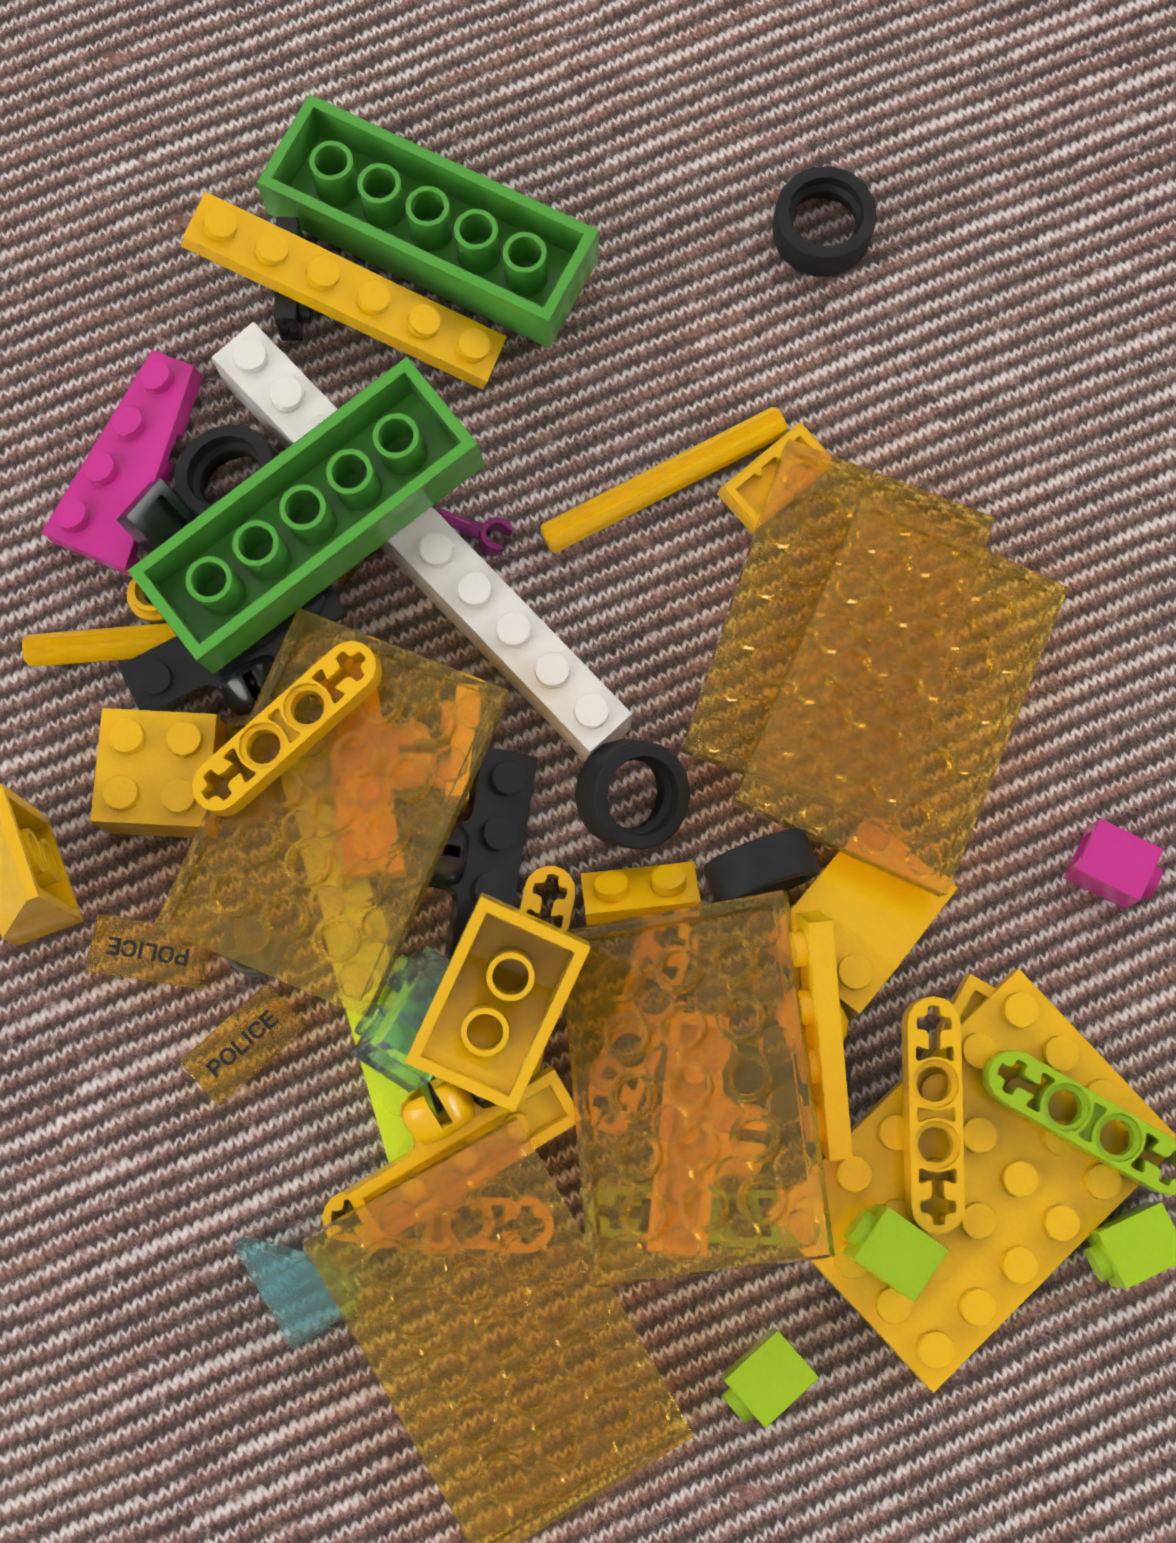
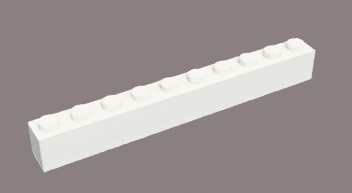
M254 322L212 356L223 384L286 449L338 410ZM430 507L380 546L585 762L588 756L603 744L620 740L631 730L632 713L433 507Z

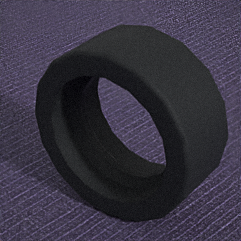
M834 166L809 168L794 175L781 189L772 221L773 242L782 259L799 272L815 277L841 274L852 269L866 255L877 221L875 199L867 185L852 172ZM827 198L839 202L851 211L855 219L853 235L848 241L833 246H820L808 242L796 232L793 226V214L796 207L810 199Z
M228 424L209 429L195 438L180 456L175 471L176 493L180 500L198 517L214 505L206 502L204 491L209 478L217 468L230 460L249 457L255 458L259 463V469H261L278 455L264 436L247 426Z
M620 739L603 744L588 756L578 774L575 799L578 815L589 833L606 844L646 850L662 845L677 833L687 815L691 793L687 772L675 754L661 744ZM636 760L647 764L653 772L657 786L655 806L648 819L638 827L627 828L616 823L611 816L607 796L610 781L617 769L625 762Z
M792 828L765 835L726 851L705 864L703 873L718 910L729 911L761 902L791 890L817 876L821 869L806 831L801 828Z

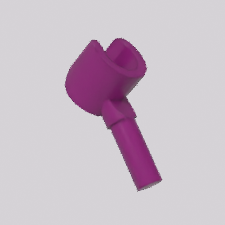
M444 509L439 511V514L452 528L478 539L480 549L489 556L502 554L504 547L489 541L486 533L495 530L503 535L511 536L513 532L510 523L503 518H490L482 524Z

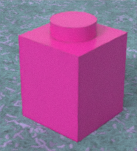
M1100 818L1086 828L1063 878L1126 909L1139 902L1141 898L1148 900L1156 890L1163 874V869L1156 865L1164 849Z

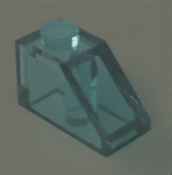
M242 1236L232 1243L291 1349L302 1345L361 1308L355 1296L362 1293L363 1289L352 1268L345 1260L337 1265L332 1255L256 1236Z

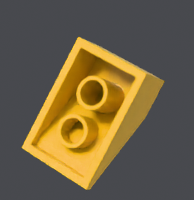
M1 783L0 934L2 939L19 946L81 923L83 919L49 817Z
M868 816L762 945V948L801 979L800 967L793 966L789 952V932L797 930L795 913L819 910L832 919L839 1000L846 1009L848 1019L852 1020L864 1010L897 969L958 887Z
M481 892L404 1063L515 1113L590 951L591 946L589 942Z

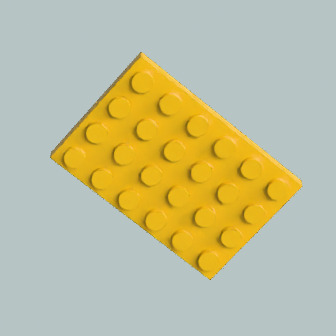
M1020 969L1012 970L995 987L996 990L989 997H985L960 1021L965 1213L959 1226L950 1233L938 1235L923 1231L949 1251L915 1302L902 1296L843 1254L849 1243L844 1238L845 1232L854 1217L863 1208L870 1211L875 1203L888 1206L912 1223L907 1216L905 1207L902 1078L851 1127L853 1159L829 1162L823 1155L773 1206L771 1205L765 1211L772 1221L779 1226L796 1247L933 1393L1090 1235L1089 1232L1095 1230L1139 1186L1138 1183L994 1101L986 1094L981 1083V1071L986 1060L999 1051L1018 1050L1027 1053L1176 1139V1134ZM947 1048L933 1050L927 1057L947 1059ZM1017 1063L1012 1067L1001 1066L999 1068L998 1075L1002 1076L1005 1080L1002 1088L1005 1092L1010 1087L1022 1088L1035 1096L1038 1089L1047 1081L1043 1076L1040 1085H1031L1017 1075V1070L1020 1066ZM930 1066L921 1071L917 1078V1089L924 1099L931 1102L937 1101L947 1091L948 1082L942 1070ZM1059 1090L1049 1099L1048 1113L1058 1124L1064 1125L1071 1122L1076 1116L1077 1102L1071 1093L1066 1090ZM1034 1097L1027 1102V1106L1031 1109ZM1117 1120L1107 1122L1100 1132V1143L1109 1154L1115 1155L1127 1147L1129 1135L1125 1125ZM931 1127L923 1131L918 1141L919 1152L929 1162H937L944 1158L949 1149V1140L945 1132L938 1127ZM1146 1137L1145 1144L1149 1142L1148 1137ZM1143 1150L1137 1159L1147 1160L1153 1165L1158 1166L1166 1157L1154 1156ZM1136 1160L1131 1164L1134 1169ZM919 1169V1180H932V1197L930 1200L921 1201V1211L931 1214L933 1223L938 1222L939 1212L949 1210V1201L938 1196L937 1179L949 1181L950 1170L936 1173Z

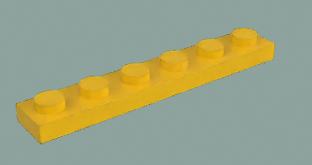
M206 191L182 238L181 247L482 390L488 382L507 336Z

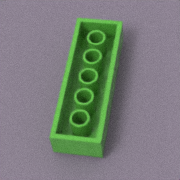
M311 94L306 98L257 181L267 214L275 218L298 217L302 231L549 349L598 261V229Z
M405 357L127 571L195 660L214 675L484 467L485 463L478 443L409 358Z

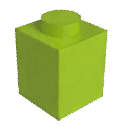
M1145 1202L1101 1223L1095 1230L1089 1232L1090 1235L1087 1237L1090 1247L1085 1249L1087 1260L1097 1278L1101 1282L1108 1280L1111 1287L1128 1289L1176 1265V1228L1162 1202Z
M875 1203L870 1211L866 1208L861 1209L848 1226L844 1238L849 1243L843 1254L896 1292L914 1302L949 1251L894 1210L879 1203Z
M772 1327L720 1375L730 1387L721 1396L745 1424L755 1416L763 1427L767 1428L819 1377L783 1335Z

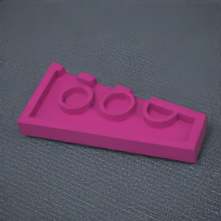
M154 350L150 352L41 533L51 542L132 577L127 570L141 561L136 556L140 544L116 519L151 481L161 478L167 485L173 465L169 462V457L174 442L183 438L203 376L193 365Z

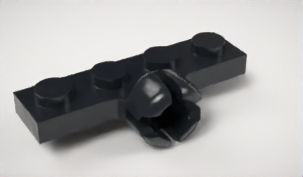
M331 584L214 675L195 660L178 636L117 667L139 710L162 711L208 687L215 686L221 691L228 707L233 713L242 717L250 716L264 710L251 681L256 679L268 702L274 701L292 685V681L282 663V652L288 646L347 617V614Z
M482 746L477 750L468 812L465 820L455 822L434 818L423 824L418 834L415 848L435 853L427 852L422 854L421 859L413 858L414 879L420 885L446 890L452 897L453 905L442 972L444 973L481 892L513 907L515 905L537 757Z

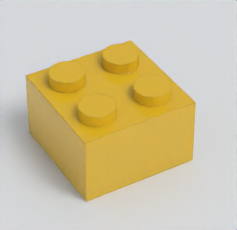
M102 708L90 821L108 834L219 839L221 816L209 812L196 802L192 794L191 784L194 774L199 767L228 742L229 729L217 714ZM217 776L211 782L216 791L210 798L216 795L220 798L223 797L224 779Z

